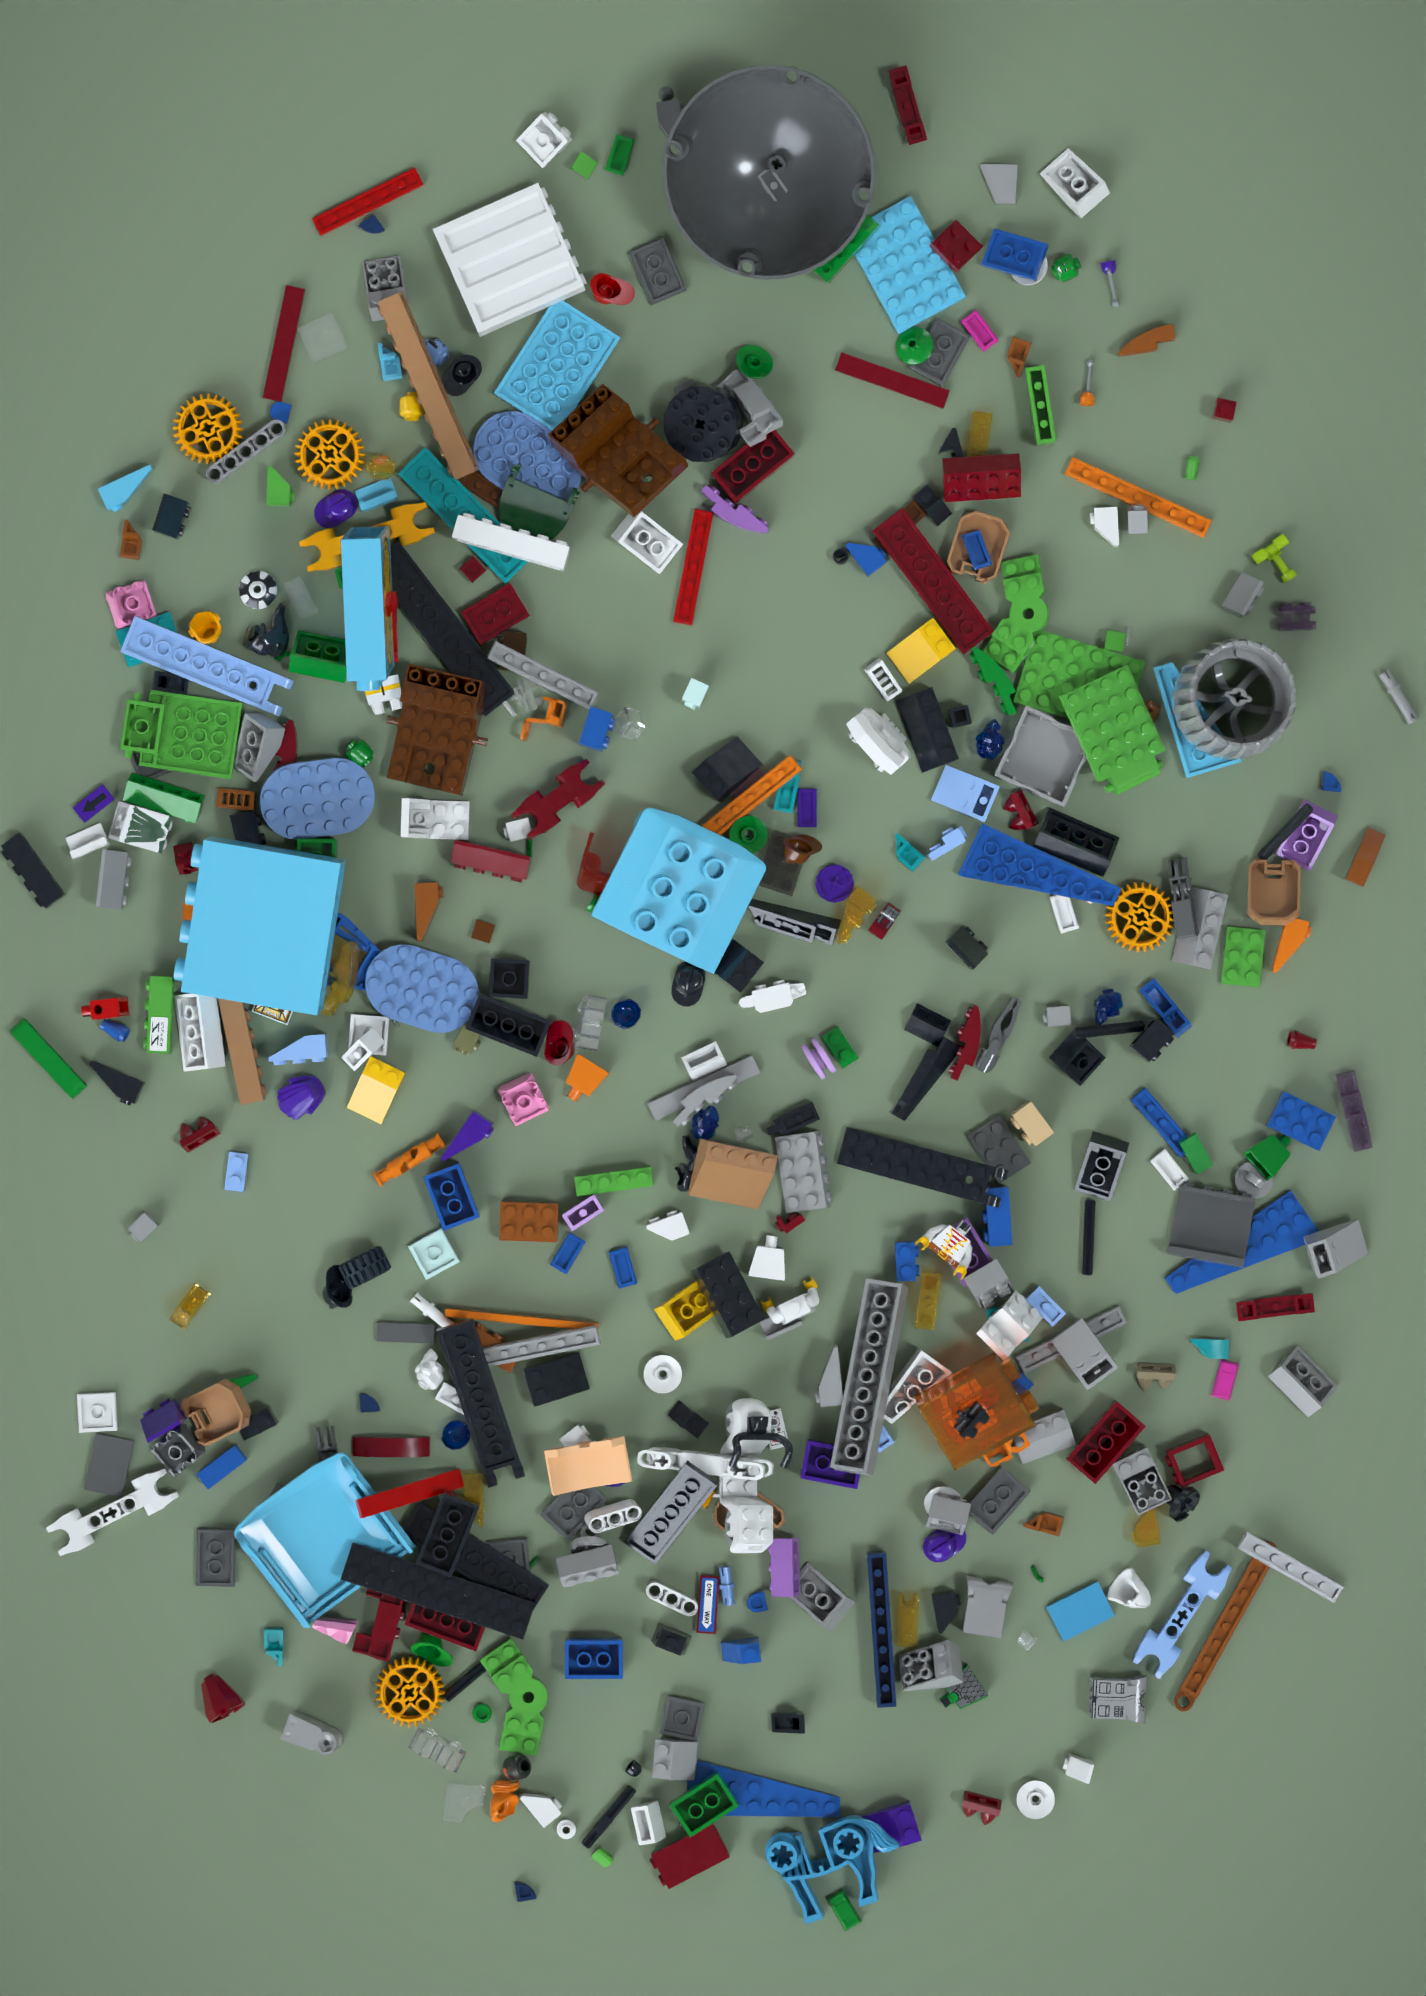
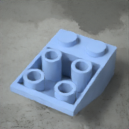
M945 765L931 801L985 822L1000 786Z
M328 1034L304 1036L269 1057V1062L273 1061L274 1065L287 1064V1060H293V1064L306 1063V1059H312V1062L325 1061V1057H329Z

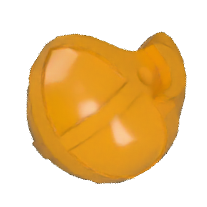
M212 611L196 613L189 623L190 629L188 633L191 637H195L199 643L214 644L222 632V626L219 623L221 619L217 613Z

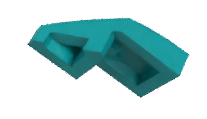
M1190 1338V1342L1199 1349L1202 1356H1206L1209 1359H1228L1229 1340Z
M264 1627L265 1653L268 1656L270 1655L279 1666H283L284 1627Z

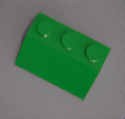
M298 630L290 655L289 672L345 683L347 678L345 639Z

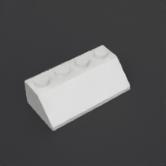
M191 993L175 995L174 1000L184 1072L226 1066L218 999Z

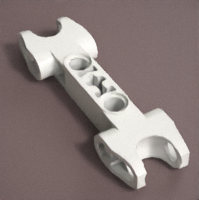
M652 1447L640 1451L637 1457V1463L646 1468L679 1471L688 1460L708 1475L731 1476L747 1480H758L770 1476L774 1470V1464L767 1459L740 1457L736 1467L732 1468L729 1466L731 1455L679 1450L668 1447ZM644 1453H647L646 1460L649 1464L643 1462L642 1457ZM761 1463H766L769 1467V1471L766 1474L765 1466Z
M167 1469L149 1472L132 1480L134 1492L82 1517L79 1509L76 1508L46 1527L48 1533L63 1529L69 1534V1544L58 1551L59 1555L62 1556L79 1551L95 1543L91 1535L92 1532L144 1507L149 1516L180 1496L178 1491L164 1495L157 1490V1480L168 1473ZM130 1498L134 1500V1508H128L126 1506V1499ZM111 1508L117 1510L115 1516L111 1514L105 1519L104 1514L108 1513ZM94 1515L98 1516L101 1520L100 1525H94L91 1522V1517Z

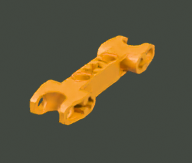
M426 502L406 504L390 510L393 520L371 526H390V539L398 537L401 547L419 542L423 538L435 533L434 528L418 529L414 525L413 518L415 514L428 508ZM329 528L299 541L300 547L315 545L321 553L319 561L307 566L308 572L330 570L342 566L341 539L344 535L336 537L333 528Z

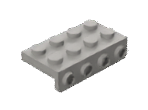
M820 1131L775 1137L786 1213L831 1207L833 1195L829 1191L830 1176L828 1172L826 1173L827 1156L823 1152L824 1137Z

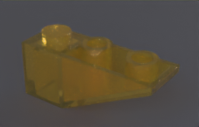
M860 886L846 900L837 941L839 945L841 942L846 944L852 936L850 934L854 927L858 929L864 922L863 916L866 913L870 915L877 907L874 904L877 900Z
M922 1271L915 1328L934 1330L941 1273Z

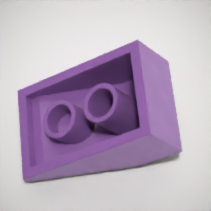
M1303 799L1297 812L1306 803L1313 807V812L1279 846L1276 855L1286 860L1294 859L1302 868L1311 871L1338 816Z

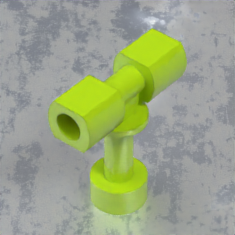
M1281 534L1271 541L1272 544L1265 549L1261 548L1251 557L1257 565L1266 559L1269 561L1273 559L1283 574L1280 578L1286 583L1294 578L1297 573L1294 569L1289 570L1279 556L1282 553L1280 549L1290 543L1286 536Z

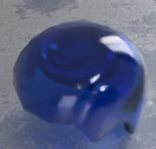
M632 999L617 1002L611 1010V1019L614 1025L621 1029L634 1027L641 1017V1009L638 1003Z
M455 1420L450 1421L444 1426L441 1441L445 1447L451 1450L465 1447L471 1438L468 1425L463 1421Z

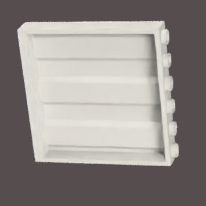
M539 183L433 229L480 337L585 291L584 284H587L583 273L579 274L576 269L579 266L576 257H571L568 251L571 249L568 239L563 240L561 235L564 232L559 221L555 222L553 216L556 215L552 204H547L546 198H548V194L544 187L540 188Z

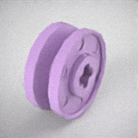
M813 1038L811 1040L814 1047L812 1050L805 1044L801 1048L815 1072L823 1080L826 1078L824 1068L827 1067L831 1073H834L836 1069L822 1045L819 1044L816 1038Z

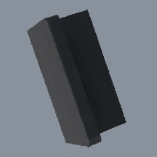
M917 1003L904 1030L935 1046H939L951 1020Z

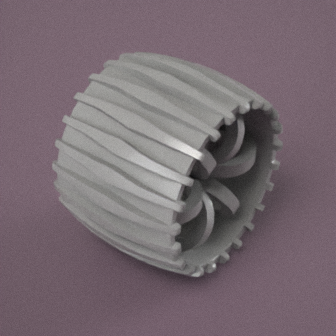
M1234 638L1222 640V643L1214 642L1207 645L1206 649L1196 652L1192 660H1188L1183 666L1182 673L1178 675L1175 681L1176 689L1172 694V700H1174L1173 714H1175L1178 728L1185 735L1184 738L1195 745V748L1199 751H1205L1212 757H1222L1223 759L1230 760L1254 756L1276 743L1289 727L1292 721L1291 716L1296 710L1297 688H1295L1293 674L1291 675L1286 661H1283L1275 650L1267 648L1265 644L1261 642L1255 643L1251 639L1244 638L1239 640ZM1226 659H1241L1251 663L1255 668L1236 687H1229L1224 680L1221 663ZM1210 666H1212L1213 676L1220 694H1207L1197 691L1201 676ZM1260 674H1263L1272 692L1273 701L1270 707L1249 704L1252 698L1247 696L1245 691L1248 685ZM1196 700L1219 704V706L1203 722ZM1239 711L1256 715L1270 716V718L1260 731L1244 738L1239 728L1237 714ZM1226 712L1233 738L1222 736L1210 728Z

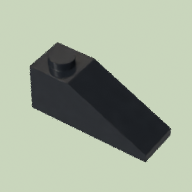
M90 1060L89 1065L111 1091L121 1098L120 1102L131 1106V1103H137L145 1082Z

